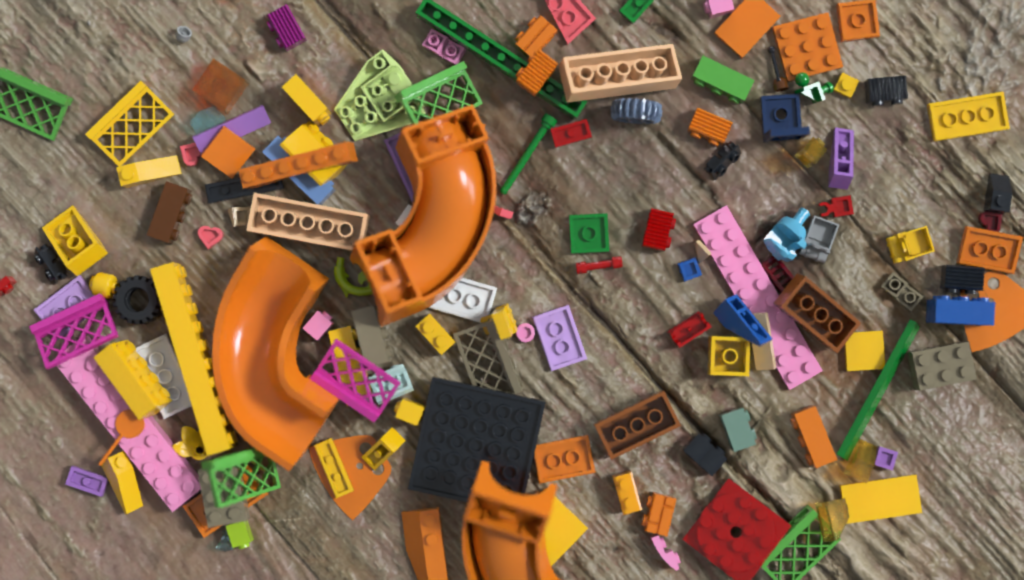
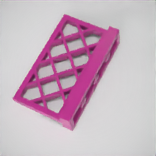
M99 293L29 326L31 333L35 335L46 369L49 370L119 337L108 308V300ZM104 310L105 315L102 321L94 319L97 312ZM87 319L88 322L84 329L77 327L80 320ZM92 322L100 324L96 333L89 331ZM104 326L110 327L112 333L105 337L101 336L100 334ZM69 327L71 329L66 338L59 335L63 328ZM75 330L82 332L78 342L71 340ZM87 334L94 336L90 344H83ZM51 335L53 338L49 346L44 345L42 338ZM57 338L65 340L60 350L53 348ZM69 342L76 344L73 352H65ZM51 351L58 352L56 360L49 362L48 357Z
M338 339L333 342L318 368L310 377L316 384L374 423L401 384L400 381ZM336 346L343 350L344 357L335 358L334 349ZM349 359L358 360L361 368L352 369ZM345 360L348 370L339 371L337 361ZM333 362L335 372L329 373L323 369L325 363ZM366 370H373L376 373L377 379L368 380ZM362 371L364 381L355 382L353 372ZM349 373L351 383L345 384L341 381L340 375ZM382 381L392 383L394 385L392 390L384 391ZM378 382L380 392L371 393L369 384ZM365 384L367 394L361 395L357 392L356 386ZM381 395L383 401L381 407L373 403V396Z

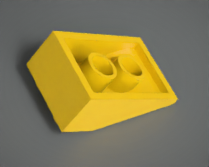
M73 205L42 227L65 266L76 276H79L108 254L99 238Z

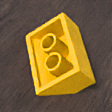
M309 121L297 128L280 146L290 156L331 146L333 142L319 131L317 125ZM347 165L313 171L308 174L322 186L338 177Z

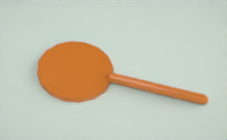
M131 409L122 411L118 415L115 426L120 435L98 464L99 466L103 465L122 437L134 438L143 432L145 420H138Z

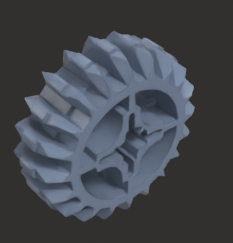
M636 98L614 100L610 110L613 120L631 124L659 123L663 112L660 103Z

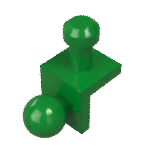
M804 72L798 73L795 77V83L802 88L795 90L794 93H800L811 99L813 104L825 100L824 93L830 94L834 90V86L830 82L824 83L823 86H820L819 82L807 86L809 76Z

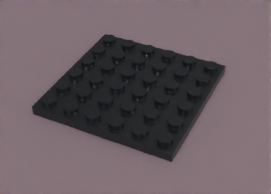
M433 376L408 489L469 502L481 462L485 461L490 463V474L499 486L514 494L525 495L546 401Z

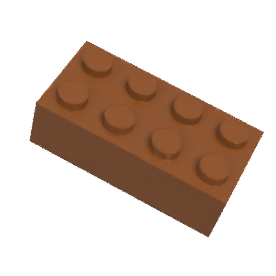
M798 273L773 303L825 347L836 353L841 350L861 324L859 320L811 280Z
M663 390L593 423L611 460L681 426Z

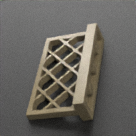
M493 318L453 333L472 385L478 386L477 383L481 384L480 387L485 386L489 389L502 391L497 388L501 379L508 382L510 387L509 390L503 392L517 394L523 391L524 386L506 339H500ZM487 326L489 332L487 340L476 335L478 330ZM467 334L473 337L469 346L461 343L460 335ZM475 338L485 342L482 351L471 347ZM487 344L495 347L496 353L494 357L483 353ZM469 350L479 354L476 364L468 360L467 354ZM481 356L492 360L488 369L478 365ZM493 362L502 366L503 370L500 375L490 371ZM476 368L486 372L483 381L474 377L473 373ZM488 374L499 378L495 387L485 383Z

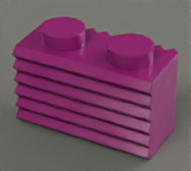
M287 4L267 14L269 21L266 23L271 32L276 31L278 37L275 39L281 49L284 47L286 51H289L307 41Z

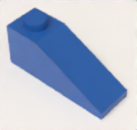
M737 294L725 299L713 312L726 329L757 346L764 345L772 340L771 336Z

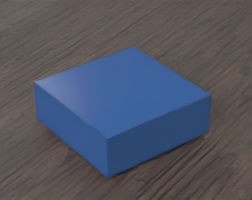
M696 257L677 264L683 282L702 275Z

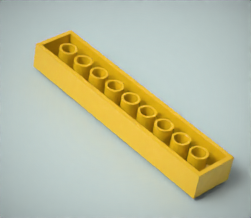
M171 262L150 269L207 456L236 447L238 438L236 432L231 429L230 424L232 423L227 417L218 396L213 373L212 358H209L208 350H210L209 344L202 335V332H204L202 322L197 319L198 308L191 299L193 292L191 286L187 285L185 277H187L185 267H181L179 263Z

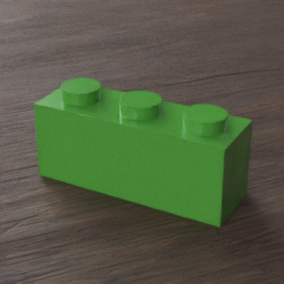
M705 56L701 57L691 77L695 85L702 88L706 86L711 89L712 93L718 96L723 94L729 97L728 100L735 104H742L746 100L755 81Z

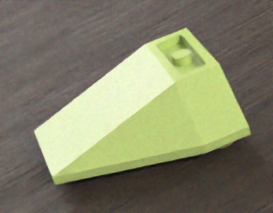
M381 50L367 60L334 110L354 141L408 126L412 123L401 102L398 103L394 96L413 84L401 66L384 50ZM413 100L407 102L410 109L418 110V102ZM422 105L420 113L425 114L424 106Z

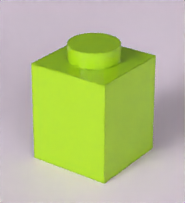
M248 520L225 526L232 548L238 547L240 550L249 547V543L254 540Z

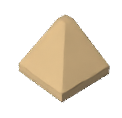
M232 207L228 209L233 227L247 226L250 207Z
M700 240L694 242L697 261L701 263L711 255V252Z

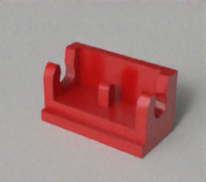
M698 311L667 333L676 347L680 348L712 326L705 320L703 313Z

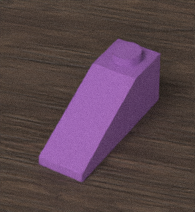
M834 129L828 187L847 190L853 179L854 130Z

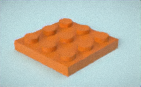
M829 12L772 27L787 82L795 81L796 75L801 72L806 73L810 77L843 68Z

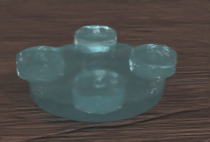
M209 106L199 111L191 119L190 125L194 129L195 134H199L225 122L226 119L216 107Z

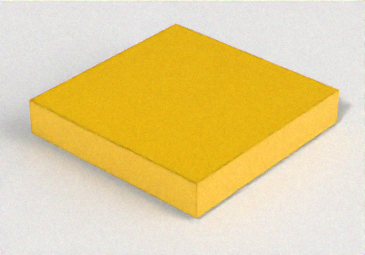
M883 331L854 332L844 345L846 371L884 368Z

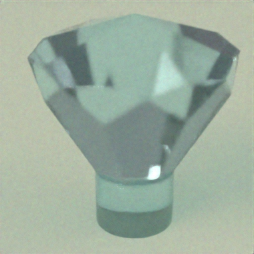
M227 530L222 531V537L216 546V549L223 552L235 549L231 546Z

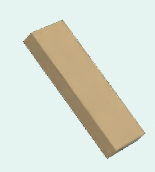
M768 312L752 313L771 336ZM772 340L761 346L752 343L756 370H774L776 362Z

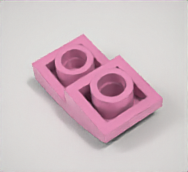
M433 29L430 30L422 44L431 52L454 65L461 61L466 52L464 47Z
M658 534L650 535L652 543L661 557L673 569L679 570L678 564L681 561L677 552L673 553L671 548L664 551V548H667L663 537L659 538Z

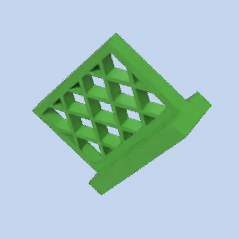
M464 61L418 82L394 96L398 103L401 102L412 125L418 123L419 117L427 120L432 119L435 109L444 112V114L452 112L449 110L451 102L459 104V109L463 108V106H470L471 104L464 102L466 94L473 96L476 102L472 104L474 108L483 104L465 70L467 66ZM463 77L466 83L465 88L455 85L457 78ZM442 85L451 88L449 96L440 93ZM454 89L463 92L461 101L452 98ZM426 93L435 95L433 104L424 101ZM438 97L448 100L446 108L436 105ZM411 100L418 102V110L410 109L407 102ZM422 105L432 108L430 116L420 113Z
M0 67V81L6 82L9 88L7 92L2 94L0 92V103L2 105L0 117L55 141L68 105L72 104L73 98L7 68ZM21 89L27 98L18 102L15 91ZM11 93L14 104L6 106L2 96ZM36 97L41 98L44 106L35 109L32 99ZM28 101L32 111L23 114L20 104ZM53 105L62 107L59 115L53 117L49 107ZM16 106L20 116L12 118L8 111L9 108ZM46 109L49 119L41 122L37 112ZM34 114L37 124L33 126L28 125L25 119L26 116ZM51 121L53 126L51 135L45 132L42 124Z
M251 447L201 462L202 469L207 470L215 507L221 508L281 488L275 461L267 457L269 464L267 468L261 465V462L266 455ZM249 461L255 465L252 472L245 469ZM233 466L239 469L236 478L230 474ZM259 468L264 471L261 480L255 476ZM216 471H219L223 474V478L220 483L216 481L214 473ZM243 473L249 476L246 485L240 481ZM268 475L272 477L273 486L265 483ZM227 478L234 482L230 490L224 486ZM253 480L259 483L256 491L250 488ZM238 485L244 489L241 496L234 493ZM222 490L228 493L224 502H221L220 499Z
M806 505L789 522L792 525L761 566L773 580H781V574H791V580H800L841 540L809 505ZM817 519L820 522L819 530H810V524ZM799 534H806L805 544H796V537ZM810 534H819V544H809ZM823 534H831L834 537L829 544H822ZM786 547H792V557H782V551ZM796 547H805V557H795ZM809 547H818V554L815 557H809ZM771 561H778V570L770 571L766 566ZM782 561H791V570H782ZM795 561H805L804 568L802 570H795Z

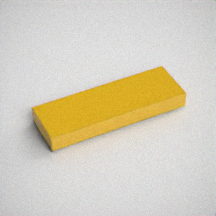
M329 438L313 445L335 498L353 492L354 488L333 439Z

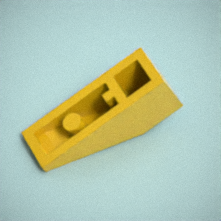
M177 155L116 167L120 185L125 188L182 174Z
M122 451L107 458L102 468L125 515L142 507L143 503L136 476L127 454Z

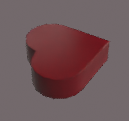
M982 212L978 216V222L986 230L999 232L1003 213Z

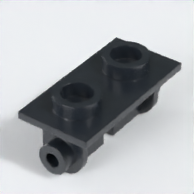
M731 141L726 143L717 152L722 157L721 159L714 155L705 164L704 170L709 174L711 173L714 180L723 176L731 163H735L740 157L741 151L739 146Z
M44 244L40 247V251L36 247L34 259L38 265H43L46 270L44 273L49 281H53L56 285L59 277L63 280L68 276L66 274L67 270L60 260L54 264L52 263L58 257L51 246Z

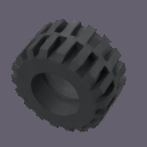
M134 276L126 278V281L122 280L120 287L115 289L117 293L113 294V298H115L113 307L117 308L115 311L121 315V319L127 320L128 323L148 324L155 321L156 317L161 316L162 307L152 278ZM137 289H144L148 294L149 303L143 311L138 312L131 306V295Z

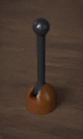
M770 46L768 53L771 54L776 79L773 81L774 92H781L787 90L789 86L787 80L780 77L774 54L775 48Z

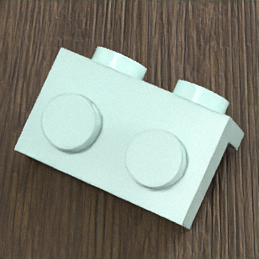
M403 364L394 365L385 371L401 382L390 400L414 391L408 372ZM376 373L369 377L368 380L377 379ZM382 381L384 391L392 390L394 387L392 383ZM378 382L370 383L373 393L380 392ZM381 395L375 396L378 405L383 404Z

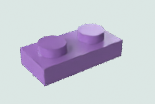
M73 465L65 485L102 497L109 480L106 476Z

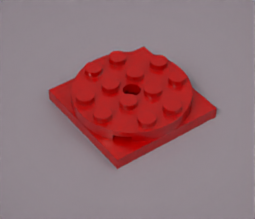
M728 478L682 540L734 580H752L792 525ZM739 527L742 534L739 538L732 537V528Z

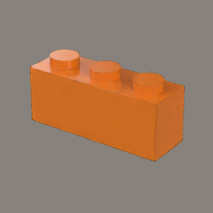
M811 405L791 413L792 419L790 421L794 430H798L800 436L797 438L800 446L804 447L807 452L805 459L808 465L819 468L838 460L816 406Z

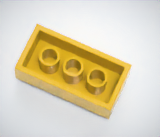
M129 340L111 343L93 357L138 420L156 415L173 401L168 390L162 387L157 375L151 372L146 360L140 357L136 352L135 345Z

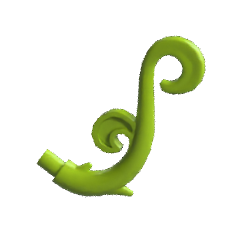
M337 257L336 266H334V277L345 297L347 298L349 293L357 296L373 294L369 282L366 287H357L347 280L346 277L349 278V275L345 272V258ZM363 271L358 275V282L363 285L364 281H368Z

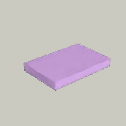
M79 275L36 307L34 312L41 320H44L94 295L89 289L87 282ZM86 319L80 320L79 323H78V325H79L80 323H82V322H83L84 320H86ZM63 328L59 335L65 336L71 328Z
M569 305L532 317L551 371L587 359Z

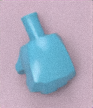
M799 208V211L793 218L784 216L763 240L767 249L778 261L790 262L796 257L795 251L797 249L805 250L807 247L805 241L806 230L802 224L810 216V213L805 208Z

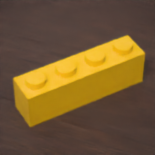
M352 326L328 331L331 345L338 339L363 356L361 347H357L356 340H358L356 329H353ZM336 346L334 349L335 358L344 357L343 350ZM349 359L352 369L361 368L358 360ZM345 360L337 361L339 371L348 370ZM362 371L353 372L355 382L364 381ZM349 373L340 375L342 382L345 384L351 383ZM365 384L356 386L358 393L361 395L367 394Z

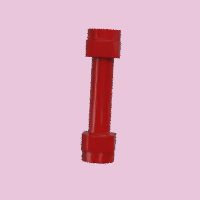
M621 256L611 257V260L576 263L577 274L602 268L613 267V269L623 267Z

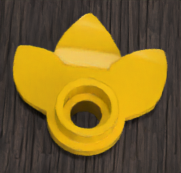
M183 426L181 429L182 441L172 446L179 456L184 458L192 457L198 461L205 459L207 453L200 430L196 431L192 427ZM197 447L202 448V454L197 453Z

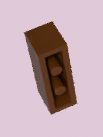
M166 181L147 236L170 244L177 240L179 224L183 223L186 212H184L186 205H189L192 200V190Z

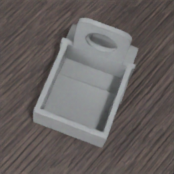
M815 215L812 216L805 237L807 247L805 250L800 249L799 254L816 262L825 263L828 254H830L839 224Z

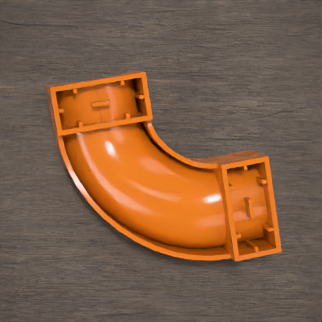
M474 105L401 129L395 149L413 187L411 212L406 220L393 232L389 229L356 241L350 255L352 265H359L371 286L377 305L380 327L416 314L432 306L449 293L471 266L487 235L495 207L496 172L487 144L489 137Z
M265 236L249 247L232 276L220 302L213 333V373L220 402L234 428L254 448L290 471L306 453L340 400L310 379L312 375L309 374L305 378L299 371L296 361L297 339L307 312L312 309L330 278L268 236Z
M482 461L462 525V554L468 580H560L550 565L545 543V528L550 518L557 485L550 483L545 491L537 495L525 496L514 494L505 490L494 481L489 471L490 463Z

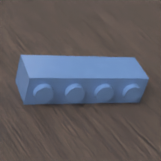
M277 136L262 152L271 161L289 157L290 155L280 146L286 137L282 139ZM308 173L289 177L317 205H322L335 191L332 187L334 183L331 180L320 186Z

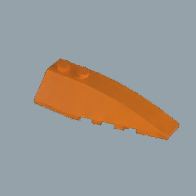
M440 507L402 511L406 551L417 580H449Z

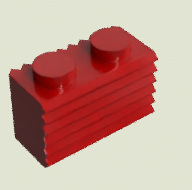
M650 209L641 247L662 252L670 247L672 237H669L670 229L674 230L676 219L673 218L674 213Z

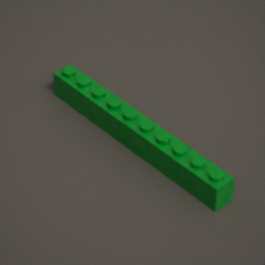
M423 0L415 12L417 18L514 81L517 80L516 74L522 67L526 68L529 64L432 0ZM551 77L536 94L575 121L587 104L586 100L567 103L563 85Z

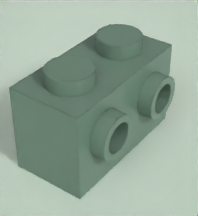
M739 407L719 414L731 451L736 452L756 445L755 439H757L754 428L751 429L748 421H751L747 410Z

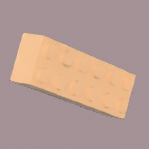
M673 44L563 57L558 67L567 103L676 89L682 80Z
M253 193L246 231L352 251L356 241L366 238L370 215Z

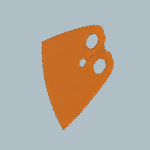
M991 270L985 273L983 291H977L979 298H992L994 300V325H964L972 352L999 344L1024 329V289L999 271ZM992 277L997 278L1000 282L999 287L995 290L990 289L987 285L988 280ZM965 290L960 291V297H967Z
M358 435L333 440L354 488L353 492L339 498H335L314 446L309 447L313 464L321 482L335 503L352 520L372 501L391 474V465L388 460L382 463L384 472L381 475H376L373 473L372 468L361 458L364 454L360 452V445L367 442L372 447L376 443V440L369 435ZM358 463L363 464L362 469L356 467Z

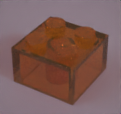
M213 58L192 91L228 115L249 83Z

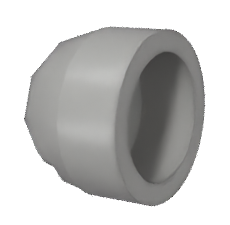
M179 26L175 33L176 39L181 43L189 41L192 35V31L186 26Z

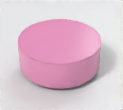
M523 323L517 327L516 337L521 342H529L534 338L535 330L532 325Z

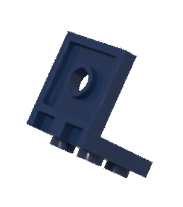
M799 94L760 97L763 143L768 141L802 140L810 135V126L802 127ZM779 109L784 110L786 113V117L783 120L778 119L776 116V111Z

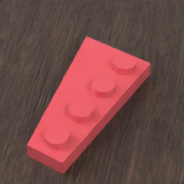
M545 0L567 44L571 43L596 20L595 16L580 0Z

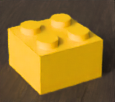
M709 336L707 374L749 376L750 341L743 337Z

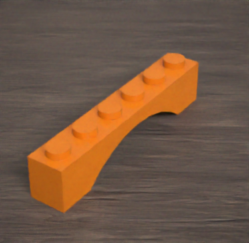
M343 142L246 167L238 171L242 188L253 189L289 177L358 162L354 143Z

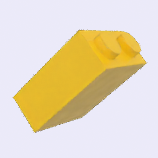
M296 74L282 86L286 93L317 126L320 124L324 125L330 120L329 116L332 113Z

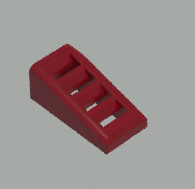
M774 256L761 264L767 276L781 294L784 290L783 286L790 282L794 276L781 260L778 261ZM775 262L778 264L771 270L768 269V267L774 264ZM781 268L782 271L774 276L773 273ZM784 275L787 277L781 282L778 281Z

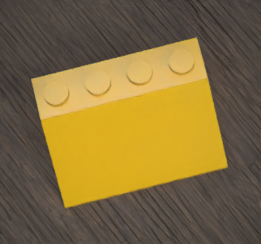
M556 496L554 497L550 518L545 528L546 550L551 566L588 529Z

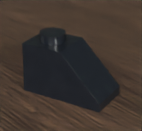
M989 173L983 211L1003 214L1010 212L1012 188L1009 176Z

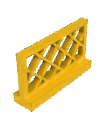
M140 81L85 135L120 167L175 114L143 81ZM146 93L153 98V106H142V97ZM130 108H139V119H128V110ZM142 108H153V120L142 119ZM155 108H163L169 115L163 120H155ZM117 121H125V133L114 132V124ZM128 121H139V133H128ZM142 121L153 122V130L150 133H142ZM104 134H111V146H104L98 139ZM114 134L125 135V146H114ZM128 135H139V144L128 146ZM114 148H125V157L121 161L114 156Z

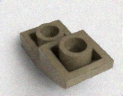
M893 272L881 288L909 312H912L923 299V296Z

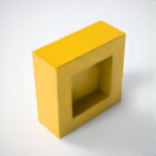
M842 72L833 91L850 99L859 80Z

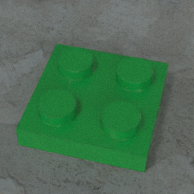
M607 213L569 215L571 254L609 252Z

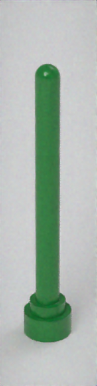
M545 113L541 118V127L500 189L502 195L507 194L547 130H550L551 127L554 128L558 122L552 116Z

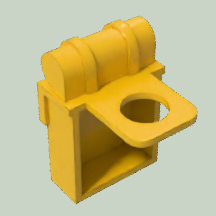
M927 226L908 232L904 231L886 238V245L889 248L890 257L894 264L935 251Z
M508 303L496 307L492 314L480 319V322L483 323L493 318L501 340L512 337L518 331L516 320L513 318L512 309ZM487 326L483 327L484 333L489 335Z

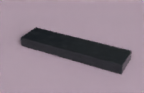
M240 178L206 184L205 189L208 203L212 204L252 196L253 193L262 194L283 190L284 185L283 180L253 189H243Z

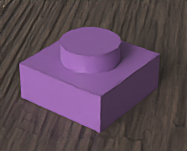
M878 446L873 465L893 470L898 452Z

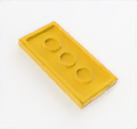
M1004 92L927 104L933 142L1010 129Z
M916 474L839 485L846 524L922 513Z

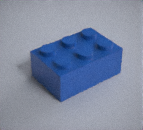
M938 295L933 296L931 300H927L926 323L994 325L995 302H989V298H971V301H969V297H952V300H950V296Z

